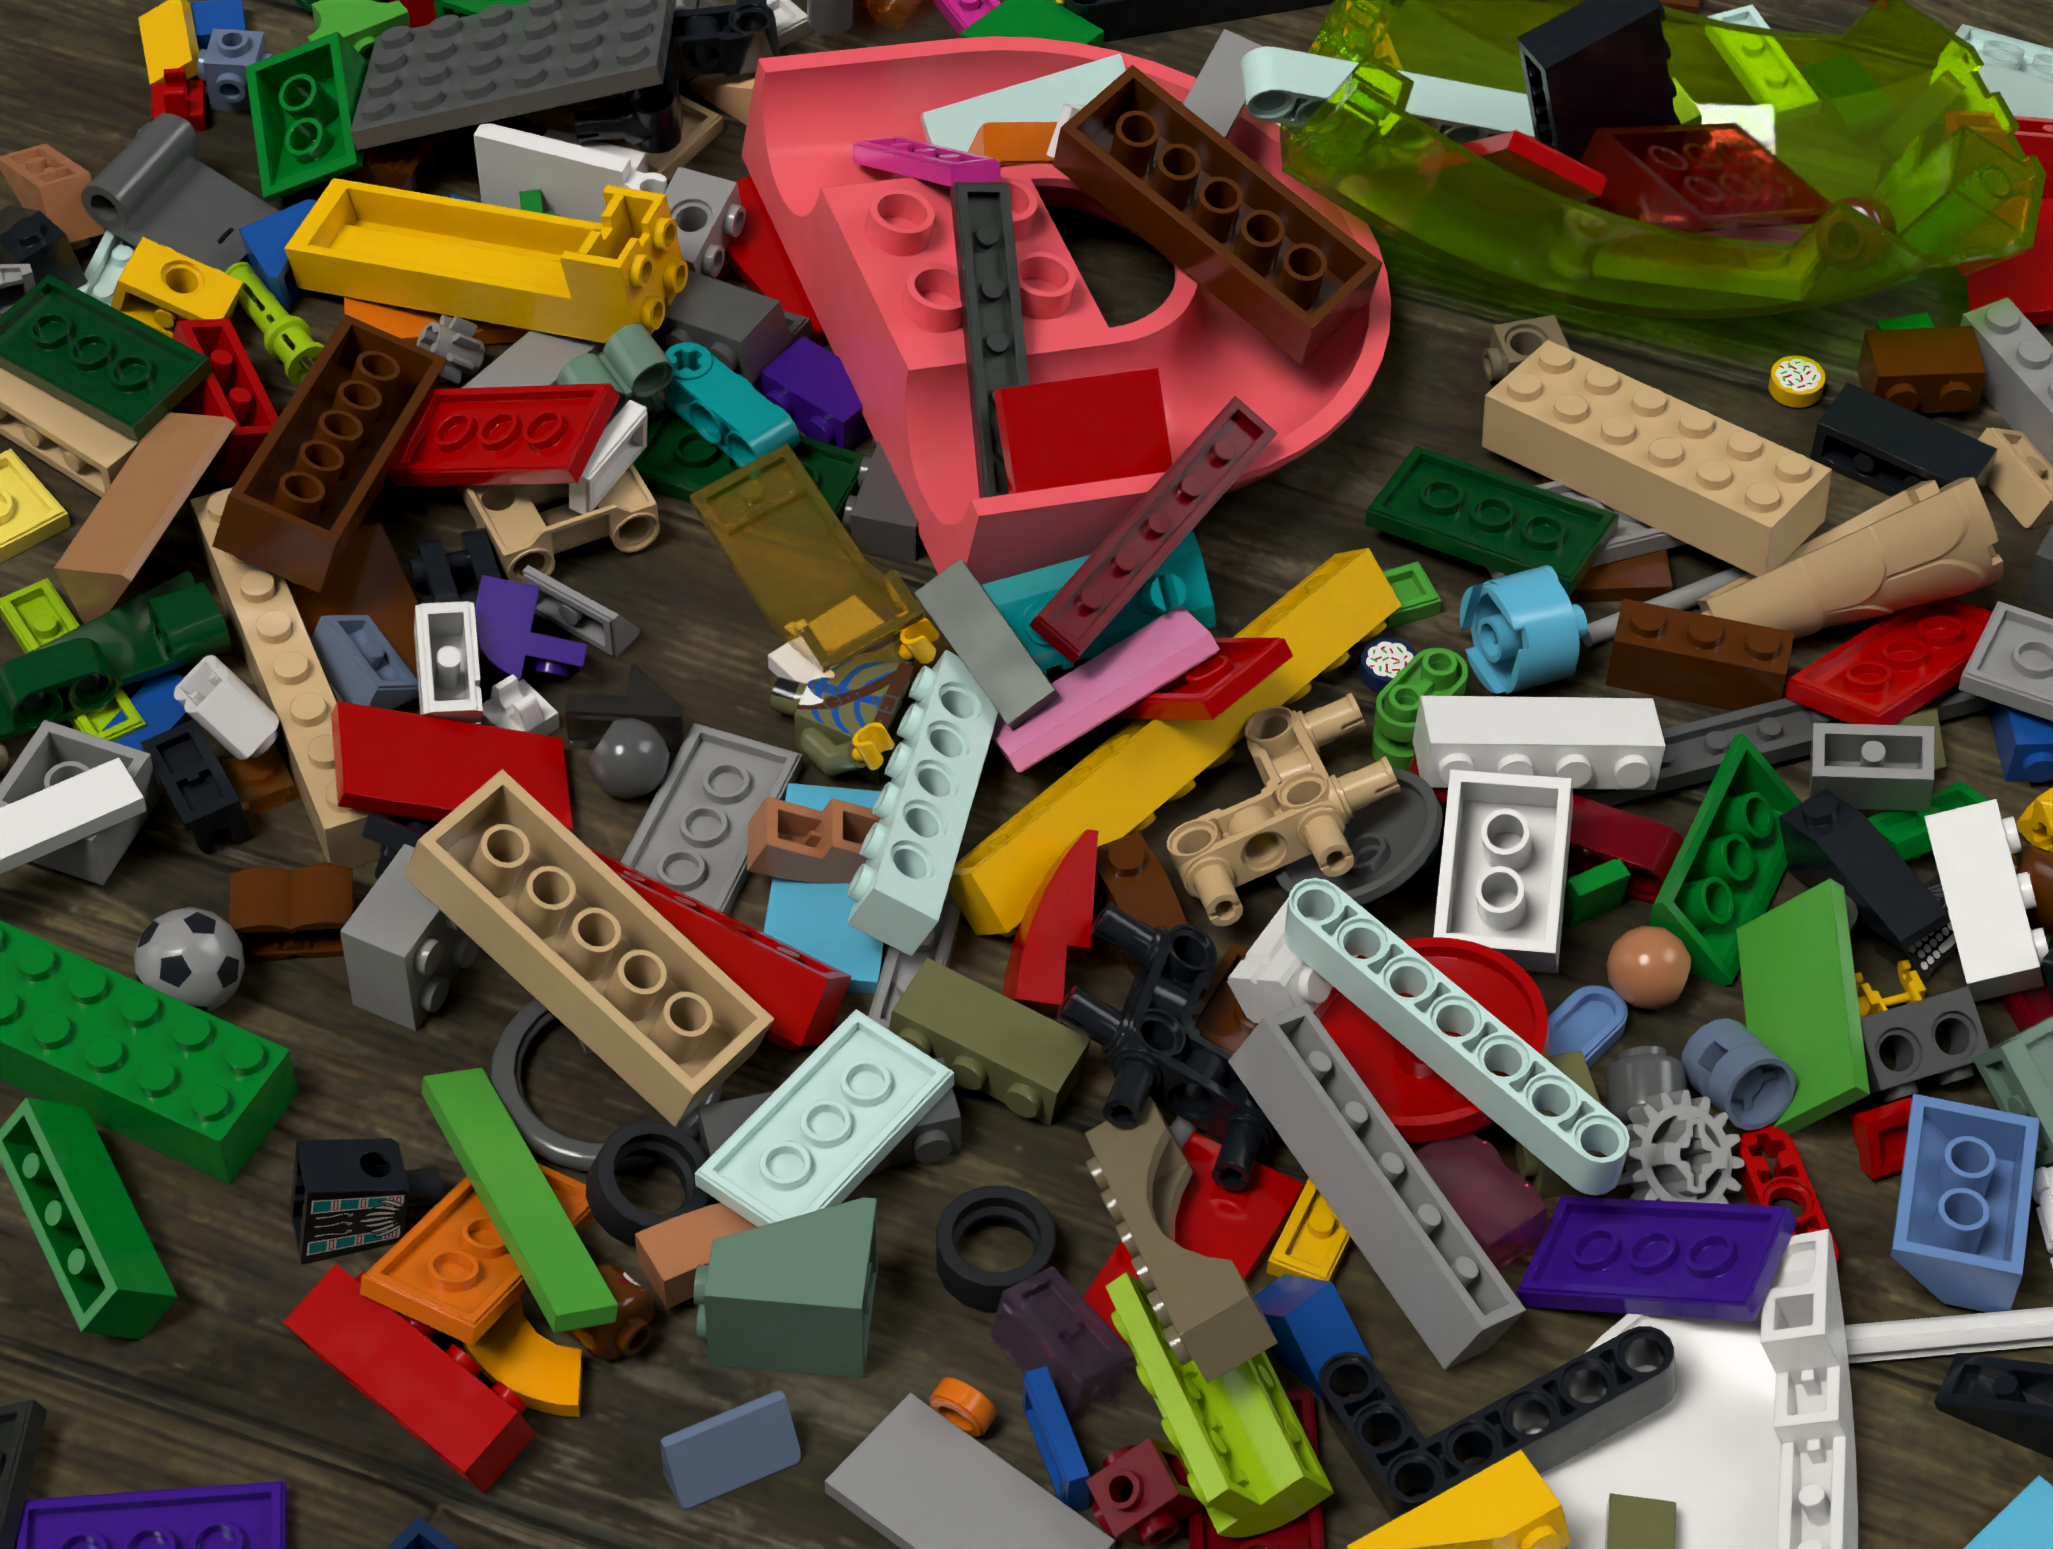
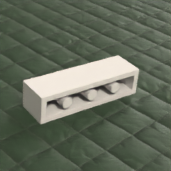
M1420 696L1412 739L1419 775L1431 788H1448L1450 769L1572 778L1573 789L1655 790L1665 751V742L1653 698Z

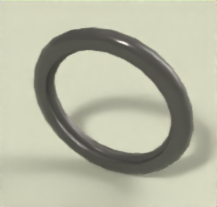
M535 998L518 1012L502 1032L492 1055L490 1082L530 1151L555 1165L588 1172L604 1143L583 1142L565 1137L550 1129L533 1113L524 1097L521 1070L525 1053L530 1042L539 1031L557 1018ZM724 1082L698 1106L719 1102L724 1090ZM698 1106L676 1126L690 1134L693 1139L700 1133ZM638 1155L625 1157L618 1163L614 1173L645 1168L659 1161L652 1157Z

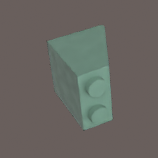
M859 1198L712 1240L709 1265H697L694 1281V1304H699L696 1335L697 1339L707 1340L709 1365L864 1379L878 1273L877 1198Z

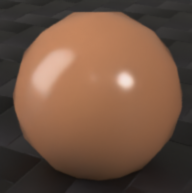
M1642 925L1627 931L1613 943L1606 962L1608 981L1615 993L1633 1008L1657 1010L1673 1004L1680 996L1689 975L1691 956L1682 940L1666 928Z

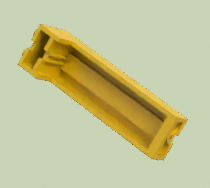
M333 178L284 248L299 289L606 343L616 331L635 323L643 325L652 335L654 330L658 329L663 323L665 305L670 306L676 294L684 289L688 278V266L682 258L677 239V223L672 219L666 194L606 185L602 191L606 208L601 214L602 223Z

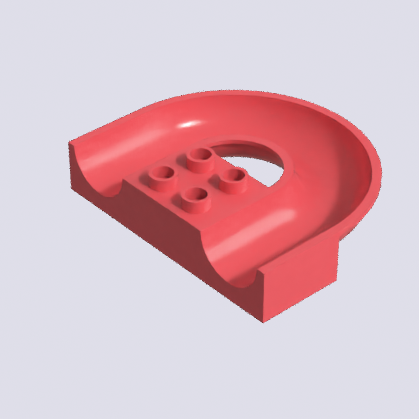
M991 36L956 38L758 58L741 154L742 159L834 354L840 358L863 405L862 414L876 444L879 440L918 520V534L937 574H940L961 558L979 583L983 585L1091 555L1165 472L979 498L961 311L962 303L960 300L950 196L951 187L856 164L853 160V144H856L857 141L898 136L928 143L919 118L924 112L1120 53L1126 70L1131 65H1134L1181 102H1184L1197 78L1157 62L1116 50L1077 42L1033 37ZM1245 106L1227 140L1382 262L1371 300L1301 365L1159 250L1157 251L1168 260L1175 270L1174 288L1169 297L1159 308L1146 317L1129 324L1109 328L1045 206L1077 211L1103 219L1133 233L1144 241L1146 240L1055 168L1053 164H1025L1000 167L1001 181L987 183H1009L1029 385L1158 368L1172 464L1229 401L1236 396L1278 434L1225 494L1240 490L1275 473L1326 440L1351 416L1368 393L1381 366L1390 333L1391 297L1388 274L1379 245L1364 215L1344 186L1323 162L1275 122L1252 117L1248 113L1247 106Z

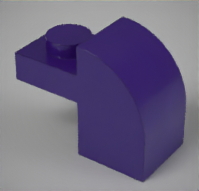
M482 575L475 605L477 644L479 654L492 670L504 678L513 674L518 681L521 678L524 660L535 663L534 672L551 677L567 679L569 670L581 671L587 644L530 632L539 592L538 586Z

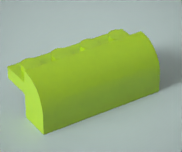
M1125 1272L1105 1286L1116 1308V1311L1111 1314L1112 1321L1117 1331L1128 1343L1138 1364L1136 1371L1139 1379L1153 1396L1163 1417L1161 1421L1163 1430L1170 1442L1178 1449L1189 1472L1187 1475L1188 1483L1196 1497L1205 1506L1217 1534L1225 1537L1241 1538L1271 1531L1301 1516L1334 1493L1265 1351L1207 1383L1193 1360L1182 1366L1163 1333L1165 1328L1147 1298L1149 1293L1139 1279Z

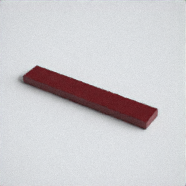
M1234 396L1037 614L1029 626L1074 664L1278 433L1239 398Z

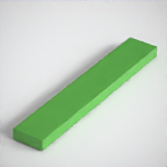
M483 1068L423 1076L421 1090L423 1098L552 1331L558 1333L616 1322L618 1303Z

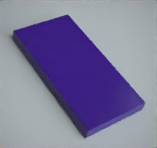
M1561 1196L1516 1293L1524 1307L1755 1322L1797 1221L1791 1208L1783 1206Z
M285 1481L28 1499L24 1503L13 1549H287L288 1490Z

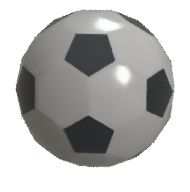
M195 907L171 910L154 919L140 935L133 956L137 982L207 1013L224 1005L237 991L245 969L243 946L233 927L216 913Z

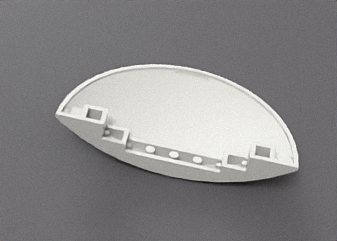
M1829 1229L1791 1236L1755 1322L1628 1313L1601 1335L1586 1351L1588 1352L1621 1333L1638 1326H1652L1662 1330L1670 1337L1674 1346L1677 1391L1672 1401L1663 1408L1540 1474L1562 1504L1571 1539V1544L1562 1549H1605L1606 1510L1610 1493L1676 1502L1675 1549H1858L1857 1470L1852 1392L1838 1273L1832 1235ZM1643 1365L1634 1370L1649 1372L1657 1369V1367ZM1585 1396L1577 1401L1582 1403H1592L1598 1401L1601 1398L1597 1396ZM1531 1426L1525 1434H1535L1541 1432L1544 1428Z

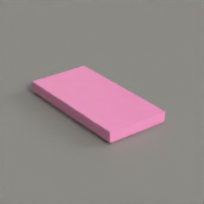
M1176 607L1054 681L1052 684L1060 696L1016 729L1012 730L1002 716L998 715L991 740L1017 773H1022L1216 655L1220 648L1210 631L1184 607Z

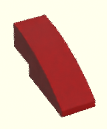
M1086 829L1070 843L1050 868L1027 907L1011 949L1004 976L1002 995L1046 1017H1049L1058 1010L1064 1000L1066 961L1075 962L1091 949V936H1089L1093 921L1098 844L1097 830Z

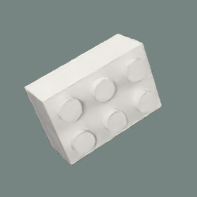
M1450 769L1433 937L1461 939L1490 947L1515 961L1525 971L1558 973L1573 812L1572 778Z

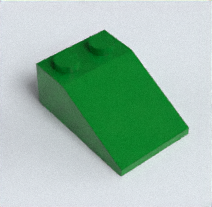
M338 31L245 66L262 196L266 202H272L362 168L365 149L356 150L350 129L368 65L367 61Z

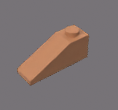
M47 143L0 156V170L22 207L40 210L66 234L73 250L91 244V237L105 233V228L90 217L82 203L81 194L84 188L92 181L89 171Z

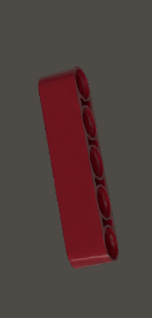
M1414 753L1406 771L1420 777ZM1432 788L1441 805L1443 820L1440 833L1444 834L1448 788ZM1573 794L1567 876H1576L1613 859L1617 860L1620 858L1631 874L1624 896L1648 903L1655 902L1684 840L1678 832L1664 824Z

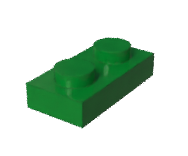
M1960 781L1932 792L1930 811L1886 810L1867 819L1904 862L1913 861L1923 856L1924 853L1933 850L1924 816L1989 801V799Z

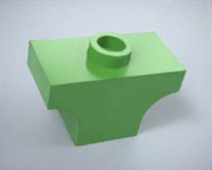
M320 0L312 4L315 32L307 36L308 42L338 31L367 61L369 66L376 37L395 26L404 25L410 28L409 12L399 0L390 3H381L373 0Z

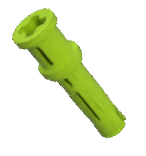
M238 262L231 265L225 273L243 281L238 303L264 334V347L272 358L282 361L285 365V374L294 385L299 386L310 370L302 358L307 356L313 364L325 346L319 342H314L311 338V330L305 320L288 314L276 296L257 276L254 268L249 263ZM258 300L263 304L265 310H262V308L258 305ZM270 317H273L275 321L272 322ZM284 335H287L292 342L289 343Z

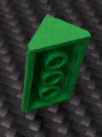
M1744 733L1734 736L1653 904L1649 926L1664 927L1682 940L1691 956L1689 974L1721 986L1733 984L1740 968L1736 929L1765 914L1787 867L1779 816L1802 803Z

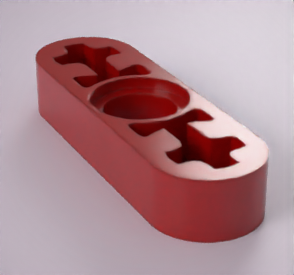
M1770 1125L1761 1129L1747 1130L1740 1139L1736 1157L1744 1160V1167L1738 1168L1736 1171L1750 1205L1769 1206V1203L1777 1198L1792 1199L1801 1206L1804 1213L1800 1217L1795 1218L1797 1224L1791 1236L1829 1229L1832 1235L1792 1138L1780 1128ZM1755 1151H1763L1767 1158H1776L1773 1179L1769 1180L1771 1171L1766 1159L1763 1156H1754ZM1832 1235V1241H1833V1247H1834V1253H1835V1259H1836V1266H1837L1838 1259H1839V1250H1838L1837 1244H1836V1242H1835V1240H1834V1237H1833V1235Z

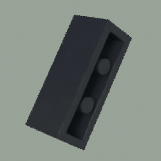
M1847 382L1818 421L1810 459L1890 497L1922 481L1935 480L1940 489L1960 478L1974 477L1981 494H1983L1988 487L1997 448Z

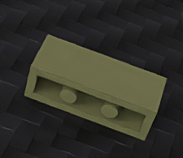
M928 957L893 1008L889 1031L931 1058L943 1057L946 1067L954 1072V1081L960 1086L969 1090H979L1005 1103L1017 1115L1025 1118H1035L1049 1126L1083 1074L1091 1039Z

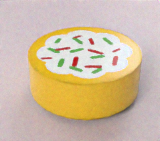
M1787 356L1781 358L1771 369L1768 384L1769 392L1775 400L1783 405L1794 408L1811 406L1818 402L1822 396L1826 378L1825 372L1817 362L1807 357Z

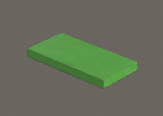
M1830 878L1736 929L1747 1029L1784 1060L1794 1072L1796 1081L1794 1097L1787 1110L1775 1122L1769 1124L1770 1126L1780 1128L1788 1135L1870 1095L1844 886Z

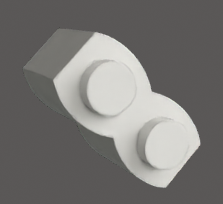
M209 655L204 657L175 687L174 698L184 707L185 711L237 759L244 760L250 756L257 758L266 752L278 736L276 731L279 724L278 716L216 656Z

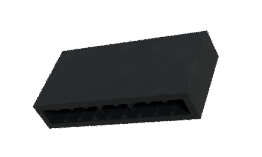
M1585 0L1517 37L1535 140L1604 174L1605 178H1607L1600 197L1548 208L1550 222L1561 235L1566 226L1563 221L1564 215L1570 206L1584 205L1600 211L1610 220L1612 224L1611 233L1619 227L1633 210L1651 211L1670 200L1675 201L1686 194L1683 171L1687 170V161L1679 146L1678 135L1682 133V126L1674 112L1673 98L1677 96V91L1668 71L1667 61L1671 59V51L1663 36L1662 22L1666 20V15L1660 0Z

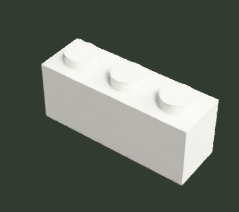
M1997 799L1924 816L1966 983L1970 988L1974 1002L2044 986L2040 966L2049 949L2043 927L2031 930L2026 909L2035 908L2037 905L2028 872L2016 874L2011 854L2022 852L2014 817L2001 819Z

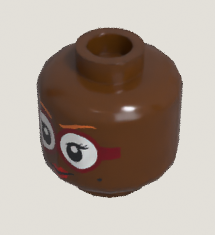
M600 1264L596 1267L618 1303L616 1322L565 1332L600 1361L614 1360L623 1355L632 1356L643 1349L652 1336L653 1326L651 1323L655 1314L654 1298L617 1265Z

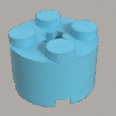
M1545 565L1474 585L1465 591L1461 601V631L1470 628L1474 647L1465 649L1468 661L1479 681L1490 692L1495 694L1506 692V694L1517 693L1559 681L1575 674L1579 658V639L1584 638L1588 632L1587 619L1579 605L1571 604L1568 595L1559 583L1556 572L1551 566Z

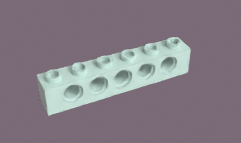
M948 650L944 651L932 669L923 666L911 686L909 697L916 701L906 711L897 730V735L904 738L903 743L900 742L895 748L885 769V774L892 777V779L880 792L872 814L880 817L878 823L875 822L864 839L860 855L866 857L867 860L855 873L847 891V896L854 899L847 924L911 957L939 921L998 715L997 709L960 657Z

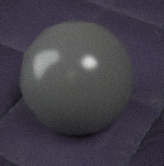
M634 718L615 719L593 751L587 764L592 778L605 793L622 799L642 798L664 781L670 753L664 738L652 724Z

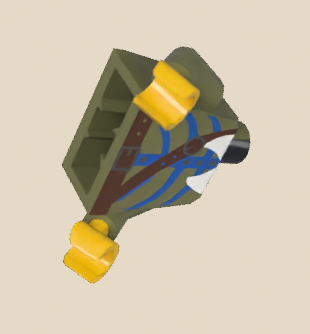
M917 617L903 627L900 639L878 651L847 657L827 654L819 659L808 684L779 677L772 690L770 709L794 716L796 748L805 754L825 775L833 777L848 772L867 781L879 784L900 738L897 735L900 722L911 704H915V699L909 697V691L915 680V666L912 664L915 659L921 664L933 661L936 655V648L931 642L937 641L940 634L927 618Z

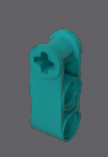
M683 342L671 346L665 352V355L675 368L673 378L664 390L665 404L671 411L677 413L693 426L706 441L715 444L731 457L744 472L755 475L799 445V431L790 415L783 408L773 404L754 389L746 378L734 373L713 356L706 347L698 343Z

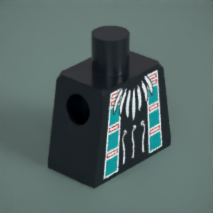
M392 1138L296 1141L290 1217L301 1264L318 1262L396 1244L404 1236L408 1208L437 1205L442 1200V1185L438 1168L435 1166L405 1170L399 1143Z

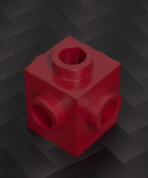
M1150 1437L1138 1445H1128L1111 1453L1102 1463L1104 1468L1086 1480L1096 1500L1092 1504V1512L1100 1527L1112 1538L1141 1546H1154L1168 1540L1178 1532L1180 1528L1178 1522L1203 1506L1188 1483L1187 1475L1189 1472L1178 1449L1171 1444Z

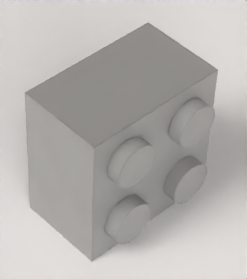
M44 720L1 782L0 808L119 757L143 795L147 811L30 862L104 885L160 800L150 753Z
M404 844L341 929L340 934L353 1005L417 1031L430 1012L435 1013L441 1008L447 997L449 984L461 968L466 969L473 963L480 946L404 877L414 851V847Z

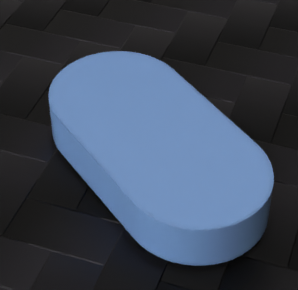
M1590 985L1576 990L1548 1016L1550 1032L1548 1056L1582 1051L1589 1069L1622 1036L1628 1014L1625 1001L1615 991L1604 986Z

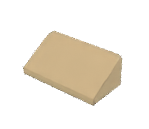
M1986 428L1978 440L1997 448L1988 483L1989 488L2023 527L2031 529L2052 522L2053 466L2022 431Z

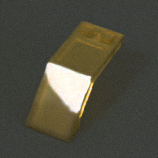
M788 443L690 495L693 509L773 631L821 672L825 673L925 618L924 611L895 569L884 574L865 560Z

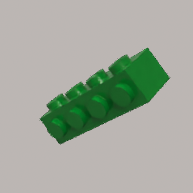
M26 1097L0 1128V1161L75 1321L82 1333L141 1340L178 1298L173 1285L86 1107Z

